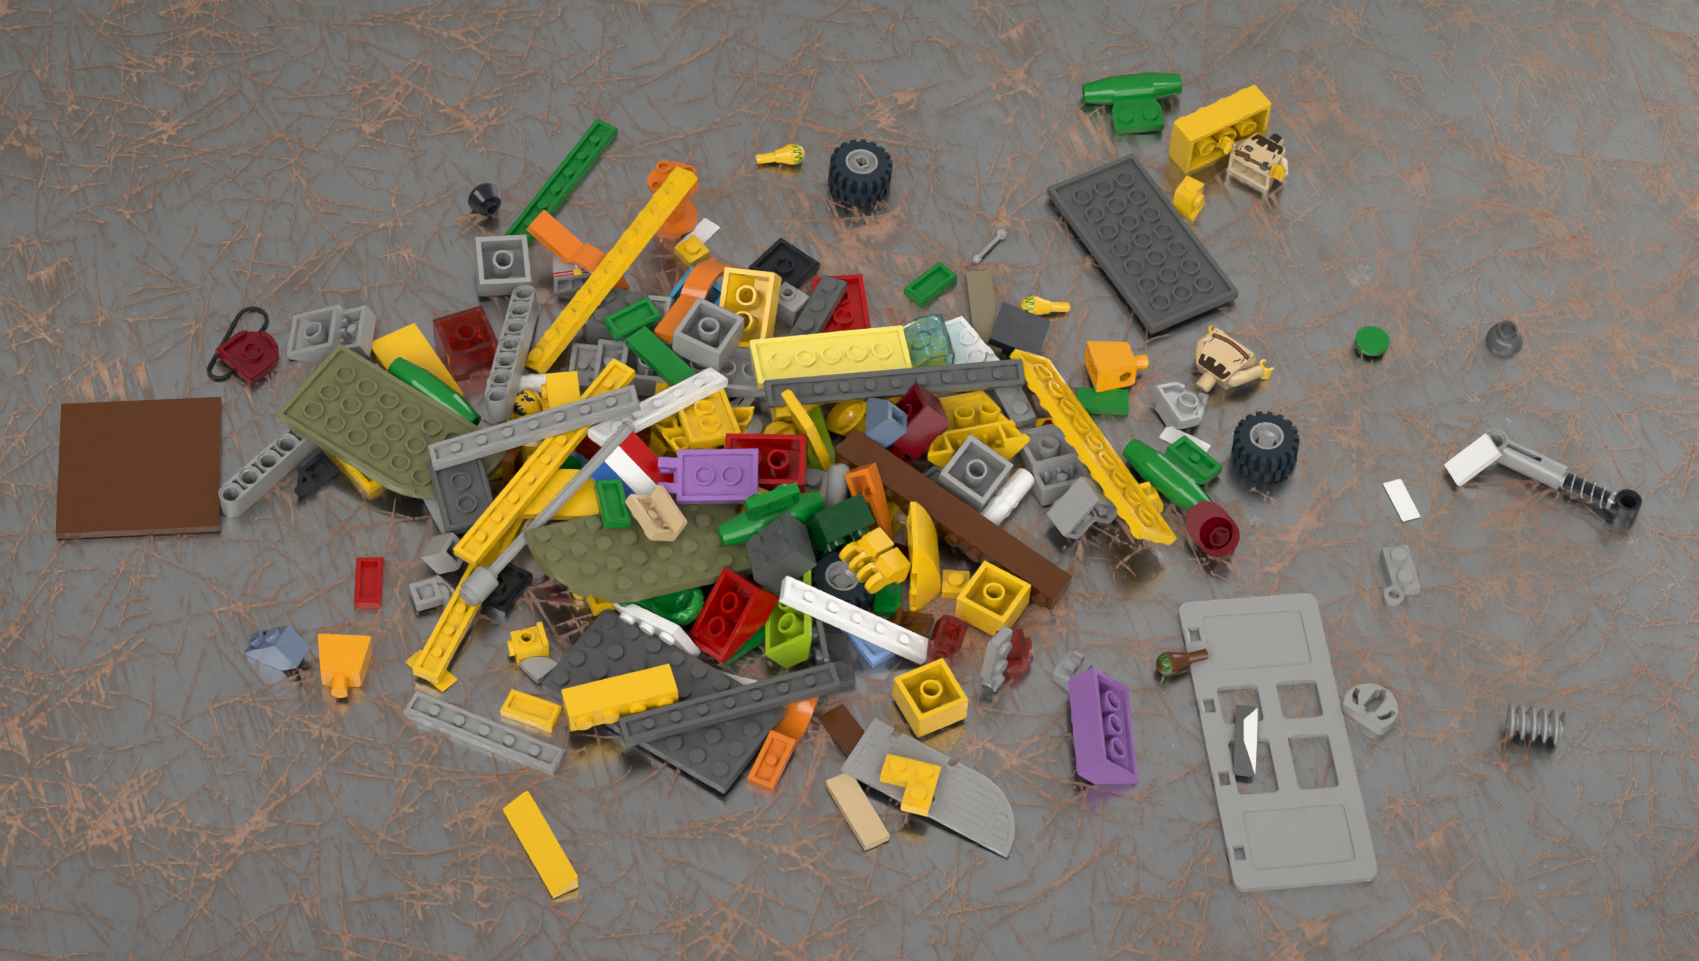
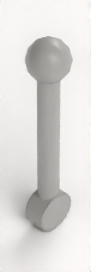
M1004 229L997 230L996 237L979 254L972 256V262L979 264L982 257L999 240L1006 238L1007 232Z

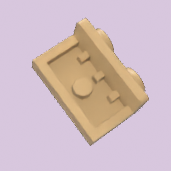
M657 485L650 495L630 494L625 501L631 510L632 516L637 519L644 530V534L650 540L674 542L687 524L686 518L663 485Z

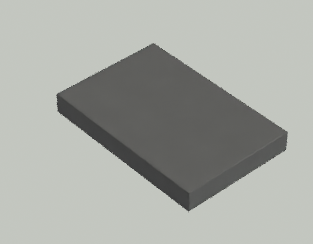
M482 457L434 471L432 464H429V473L445 534L453 532L456 535L468 532L493 502Z

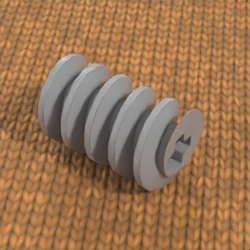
M1509 703L1505 729L1508 730L1509 738H1513L1515 732L1518 731L1520 740H1524L1526 734L1530 733L1531 742H1534L1537 736L1541 735L1542 743L1545 744L1550 736L1552 737L1553 745H1557L1563 734L1566 713L1565 711L1562 712L1559 718L1558 712L1552 710L1548 716L1546 709L1541 708L1538 714H1536L1534 706L1529 707L1526 713L1524 705L1520 704L1515 711L1514 705Z

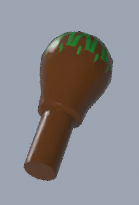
M1206 649L1190 653L1164 652L1157 657L1156 668L1162 675L1172 676L1183 668L1188 667L1191 663L1208 659V652Z

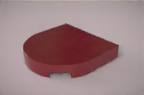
M240 331L215 349V354L250 386L270 373L276 367L279 360V349L276 340L264 331Z

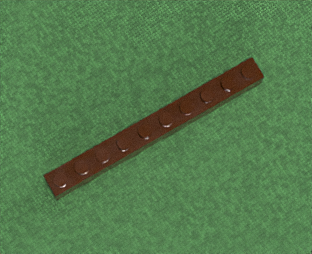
M854 428L835 450L834 462L836 464H845L850 469L876 462L887 502H893L899 506L907 516L910 502L920 504L931 517L937 533L943 536L949 545L959 547L974 562L979 561L983 563L985 560L1031 584L1030 597L1038 606H1045L1051 611L1070 587L1072 576L857 429Z

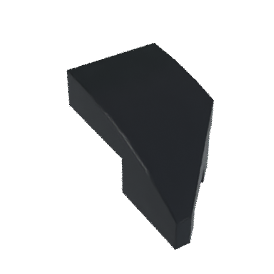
M320 451L304 466H298L297 487L294 490L295 494L298 497H302L319 488L340 472L338 467Z

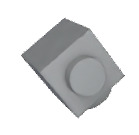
M785 281L780 286L776 318L793 328L810 297Z
M453 532L434 536L429 541L420 558L438 575L459 570L464 560L454 555L453 549L460 539Z

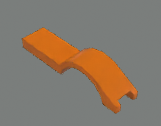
M543 210L526 229L563 263L578 265L590 274L607 255L597 247L583 244L546 210ZM622 275L613 288L628 290L630 286Z
M712 257L698 263L688 275L680 297L654 329V335L663 341L673 344L674 331L698 297L706 300L712 285L719 277L724 276L725 267L734 268V266L720 263Z
M820 696L786 705L787 715L776 729L770 730L747 778L748 783L774 792L796 744L802 739L809 726Z

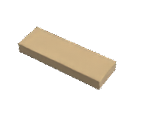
M842 773L826 780L825 786L864 851L890 840V834L854 777Z

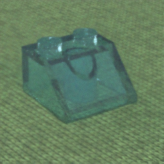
M942 313L916 317L903 327L912 368L954 364L955 351Z

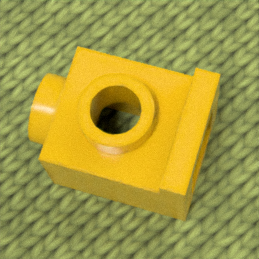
M1186 176L1175 190L1173 206L1180 215L1194 221L1206 205V202L1204 201L1205 195H1203L1204 183L1190 176Z
M537 622L534 627L510 632V640L506 641L507 650L510 657H515L517 666H520L521 661L530 657L549 658V643L542 622Z

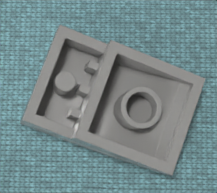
M339 304L293 315L286 356L288 359L298 361L323 362L340 343L363 358H370L376 316L367 305L343 310Z
M1054 423L1020 431L1022 434L1026 433L1030 437V442L1020 450V454L1026 471L1030 472L1035 479L1033 489L1041 506L1053 504L1070 489L1072 482L1081 476L1092 479L1085 465L1078 459V453L1074 447L1066 442L1064 433Z

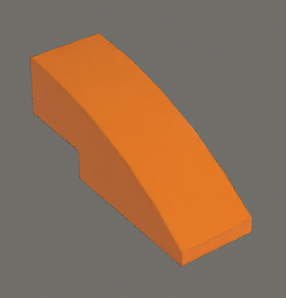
M876 462L851 469L844 474L851 495L853 497L862 493L875 520V523L868 528L871 532L881 527L892 540L886 495Z

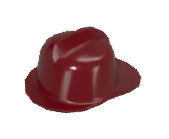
M1203 501L1194 505L1187 513L1185 520L1186 529L1192 539L1211 557L1218 558L1230 553L1233 554L1240 539V530L1235 521L1215 502Z

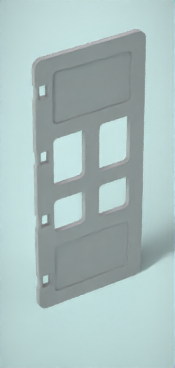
M1295 593L1183 603L1179 608L1178 615L1186 653L1206 649L1208 652V659L1189 664V670L1198 706L1233 886L1241 892L1369 882L1375 879L1378 867L1316 598L1310 593ZM1190 631H1198L1200 641H1191ZM1314 684L1322 716L1295 719L1284 718L1277 686ZM1253 688L1257 691L1263 719L1257 722V742L1264 741L1268 744L1278 789L1277 792L1246 795L1238 792L1228 746L1235 744V723L1227 724L1223 721L1218 691ZM1204 702H1213L1214 712L1206 713ZM1325 737L1328 740L1338 786L1307 790L1300 789L1297 784L1288 740ZM1227 774L1229 785L1221 786L1219 775ZM1234 849H1243L1245 860L1236 861Z

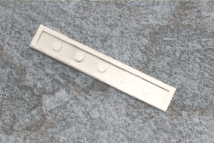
M709 367L640 402V411L603 421L587 429L588 437L602 447L622 426L623 421L631 422L635 427L634 433H637L727 387L728 379L712 367Z
M786 576L782 580L779 602L922 665L926 661L929 639L792 577Z

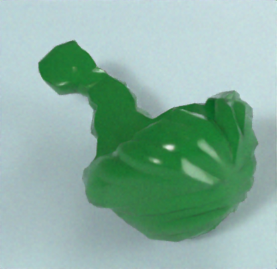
M696 587L645 600L618 604L621 607H627L633 603L677 625H687L698 618L705 603L703 601V591Z

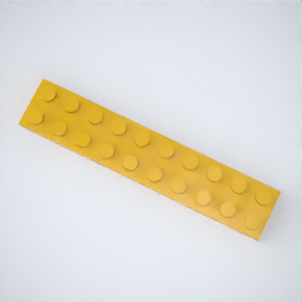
M1015 349L1009 357L1011 359H1022L1024 378L1028 382L1027 387L1038 396L1040 405L1050 413L1054 425L1062 430L1066 442L1074 447L1078 453V459L1091 471L1090 476L1103 488L1104 496L1117 508L1116 513L1127 522L1130 527V533L1137 539H1146L1154 543L1171 545L1177 537L1050 359Z

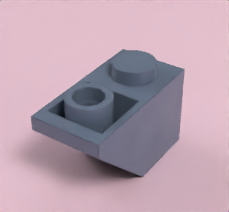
M870 397L867 400L865 435L883 448H887L907 432V414L889 400Z
M287 625L257 631L249 639L250 644L244 653L248 657L283 671L297 668L311 646Z

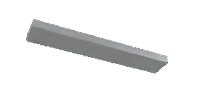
M417 690L403 711V716L553 777L566 756L565 749Z

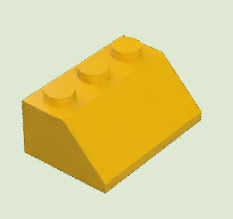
M725 267L719 307L745 318L743 338L737 347L749 348V340L773 338L782 280L776 273Z

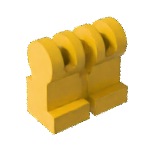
M881 527L863 535L862 539L849 543L839 554V558L844 563H849L848 568L852 573L858 572L856 578L859 582H866L864 588L870 594L880 591L884 586L893 582L898 584L905 581L912 565L897 547L893 549L894 543Z

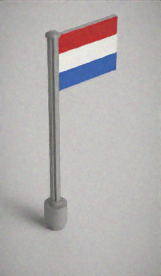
M623 421L622 426L501 555L489 567H477L461 584V590L458 592L459 595L472 607L481 604L499 585L496 580L498 574L527 544L524 539L525 530L544 526L588 478L593 482L595 480L621 479L627 499L630 494L650 495L658 485V482L674 483V473L660 474L658 457L634 433V425L629 421Z

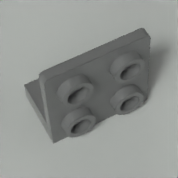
M815 618L810 645L811 657H815L816 660L814 667L833 662L841 688L855 686V675L846 635L825 637L822 621Z

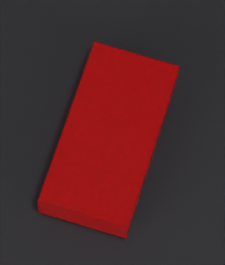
M384 557L356 558L354 608H382Z

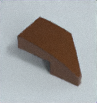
M902 607L896 610L897 614L886 619L927 639L930 637L935 621L933 614L904 612Z

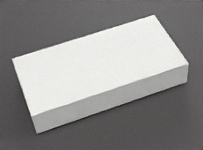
M1485 433L1444 465L1456 484L1461 487L1501 457L1502 454L1490 436Z

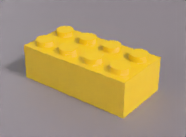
M1252 85L1246 89H1240L1231 96L1221 98L1207 107H1201L1192 114L1185 117L1182 116L1173 122L1168 155L1186 174L1226 155L1222 148L1215 147L1221 135L1232 138L1234 142L1250 138L1255 133L1265 137L1272 103L1256 85Z

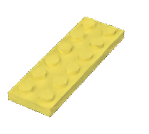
M902 325L749 340V351L758 389H764L765 380L912 368Z

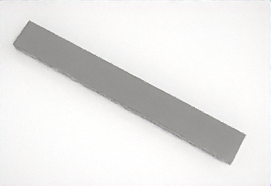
M630 385L430 444L428 449L434 471L637 412L641 410L635 387Z

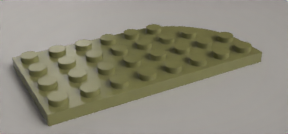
M340 343L275 414L276 421L384 487L402 495L421 499H436L428 465L432 464L428 445L481 430L480 427ZM507 450L482 457L488 479L501 467L502 458Z
M677 497L672 498L687 520L686 526L674 542L650 540L644 534V530L637 519L632 516L630 509V527L603 529L601 516L596 514L528 529L524 533V539L535 561L551 580L557 579L569 587L568 591L587 599L589 595L605 598L608 603L635 602L717 582L724 567L745 576L753 574L745 543L724 547L717 533L718 525L738 515L734 504H677Z

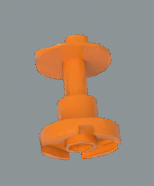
M659 161L648 175V188L654 195L676 166L691 171L696 175L695 168L680 162ZM698 180L655 233L657 236L668 240L681 239L682 235L688 232L690 234L695 230L698 224V211L695 204L688 198L696 192Z

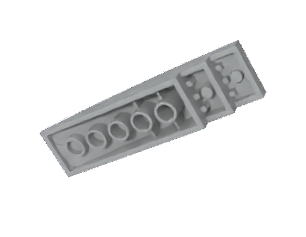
M599 339L598 345L573 343L568 372L577 371L579 390L581 392H585L613 358L635 370L636 376L628 386L634 385L637 396H654L656 383H666L625 345V339L624 342ZM661 340L667 347H669L672 350L673 344ZM736 347L719 371L720 374L728 379V386L724 388L727 397H764L765 390L757 388L749 348ZM676 354L697 374L707 369Z

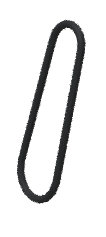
M254 306L242 309L236 315L220 345L227 341L243 313L255 310L264 315L265 322L258 332L264 331L269 322L268 314L265 310ZM214 354L207 367L208 375L216 380L228 378L233 373L232 369L223 376L212 374L211 367L218 357Z

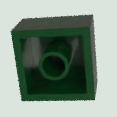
M862 493L814 513L803 524L806 525L814 555L822 551L827 555L839 549V546L846 542L849 544L862 539L863 535L870 532L868 528L875 523V520Z

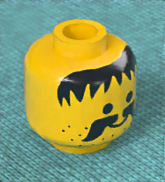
M528 389L519 391L512 415L507 421L542 412V400L538 393L535 391L531 392Z

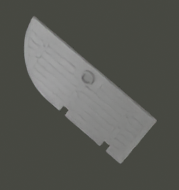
M874 718L841 767V771L902 802L906 788L880 782V775L887 753L941 766V773L928 817L1007 858L1015 839V819L1012 808L999 787L982 773L961 762H958L955 768L948 765L951 761L950 756L902 732L899 738L893 736L892 734L896 728Z

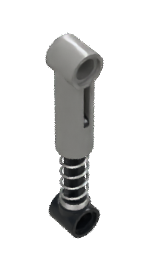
M1494 428L1485 432L1490 436L1502 454L1501 457L1490 465L1499 463L1553 489L1567 488L1571 494L1576 492L1580 494L1581 498H1589L1591 503L1597 502L1601 508L1604 507L1608 510L1613 521L1619 525L1629 526L1636 521L1642 504V499L1637 492L1630 489L1609 492L1605 490L1606 487L1600 488L1596 486V482L1593 484L1587 482L1586 477L1581 479L1576 476V473L1570 474L1568 466L1509 440L1507 434L1500 429Z

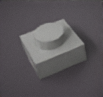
M435 577L408 584L417 612L443 605V598Z

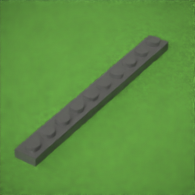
M1022 359L765 380L764 390L767 408L787 407L781 396V393L787 389L793 392L801 405L868 400L870 397L878 399L903 397L916 382L932 394L1023 387L1025 380Z

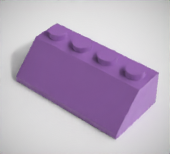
M1094 667L1068 680V697L1071 706V723L1074 735L1073 745L1078 775L1095 785L1134 784L1139 782L1128 687Z

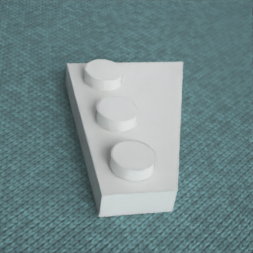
M963 316L938 325L951 365L999 361L993 350L983 342L978 333Z
M618 603L614 604V607L621 614L619 616L620 619L632 626L634 623L637 624L646 634L650 636L655 634L665 643L674 645L695 658L701 653L700 649L679 625L633 603L627 607H621Z

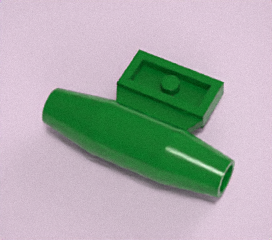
M1158 72L1110 76L1082 84L1084 104L1114 105L1111 115L1115 135L1164 130L1161 104L1156 100L1181 94L1182 79L1180 74Z
M401 357L396 358L391 363L388 373L476 426L479 425L481 416L458 392L431 372Z
M1184 435L1169 445L1165 455L1138 439L1131 440L1125 446L1122 454L1144 480L1150 482L1156 490L1175 505L1189 512L1199 502H1213L1199 484L1205 485L1218 476L1223 466L1187 436Z
M796 482L789 485L784 483L778 485L770 492L764 494L759 492L751 495L745 500V510L718 525L717 533L724 547L747 542L752 535L758 534L762 528L784 512L804 523L814 513L825 509V504L818 490L800 493Z

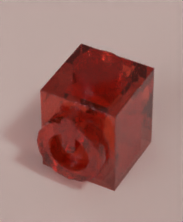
M943 614L935 622L928 647L938 657L953 658L954 654L961 649L969 624L962 622L955 616Z
M1023 628L1011 629L1013 630L1011 638L1013 645L1007 655L1008 665L1003 673L1015 674L1026 671L1028 662L1033 661L1032 641L1030 637L1024 636Z

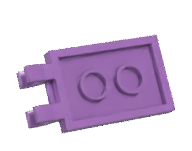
M758 448L678 450L677 457H658L660 474L674 473V483L658 482V485H663L671 498L677 497V504L745 503V500L751 495L759 493Z

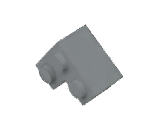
M1082 476L1072 482L1070 489L1062 497L1058 498L1053 503V507L1046 513L1064 537L1079 539L1095 521L1110 524L1118 516L1116 513L1117 508L1112 501L1104 496V490L1100 484L1093 479Z

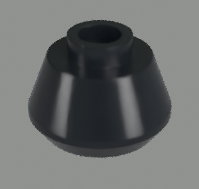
M482 183L476 186L470 192L468 198L470 208L484 216L495 214L501 206L498 186L491 183Z

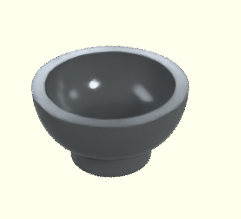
M1505 320L1489 329L1486 335V343L1493 352L1509 356L1520 351L1523 345V336L1514 322Z

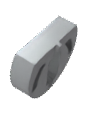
M1364 683L1354 686L1347 692L1343 701L1342 712L1381 736L1389 732L1394 726L1398 714V703L1394 695L1386 688L1373 683ZM1354 695L1357 696L1356 704L1353 703ZM1380 696H1383V703L1375 713L1372 711L1367 713L1366 706L1373 697L1378 699Z

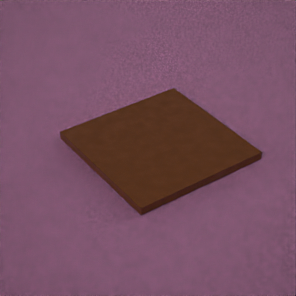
M221 397L61 404L56 538L220 532L221 507L218 492L221 488Z

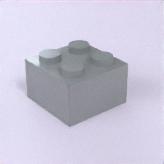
M527 234L475 237L474 258L478 297L512 295V291L517 286L531 285Z
M698 297L673 333L672 351L706 368L712 367L719 372L743 338L745 318Z
M970 434L942 470L936 484L980 513L1008 478L1013 464Z

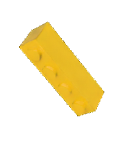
M670 664L561 689L563 707L571 732L587 730L592 726L605 723L612 724L622 717L679 703L678 689Z

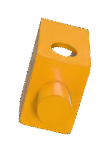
M1086 341L1084 363L1096 392L1131 386L1135 383L1136 372L1148 369L1147 355H1133L1127 342Z
M318 634L322 685L331 686L332 696L344 698L347 696L348 687L359 688L363 684L372 656L371 636Z

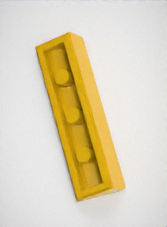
M529 791L523 792L503 808V813L554 899L578 888V876Z

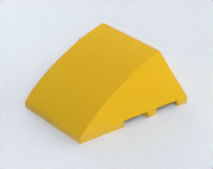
M983 390L938 398L950 420V424L942 435H938L930 444L928 461L944 469L970 434L1009 461L1030 442V437L1026 433L1022 434L1015 427L1016 423L1012 419L1008 420L1001 413V408Z
M755 406L732 408L741 433L746 434L755 411ZM676 413L655 423V426L676 455L678 450H690L680 421L677 420ZM725 445L701 449H725Z
M910 502L908 517L906 518L907 524H905L906 546L909 551V562L912 564L910 567L909 606L910 612H919L941 592L937 531L931 517L920 504Z

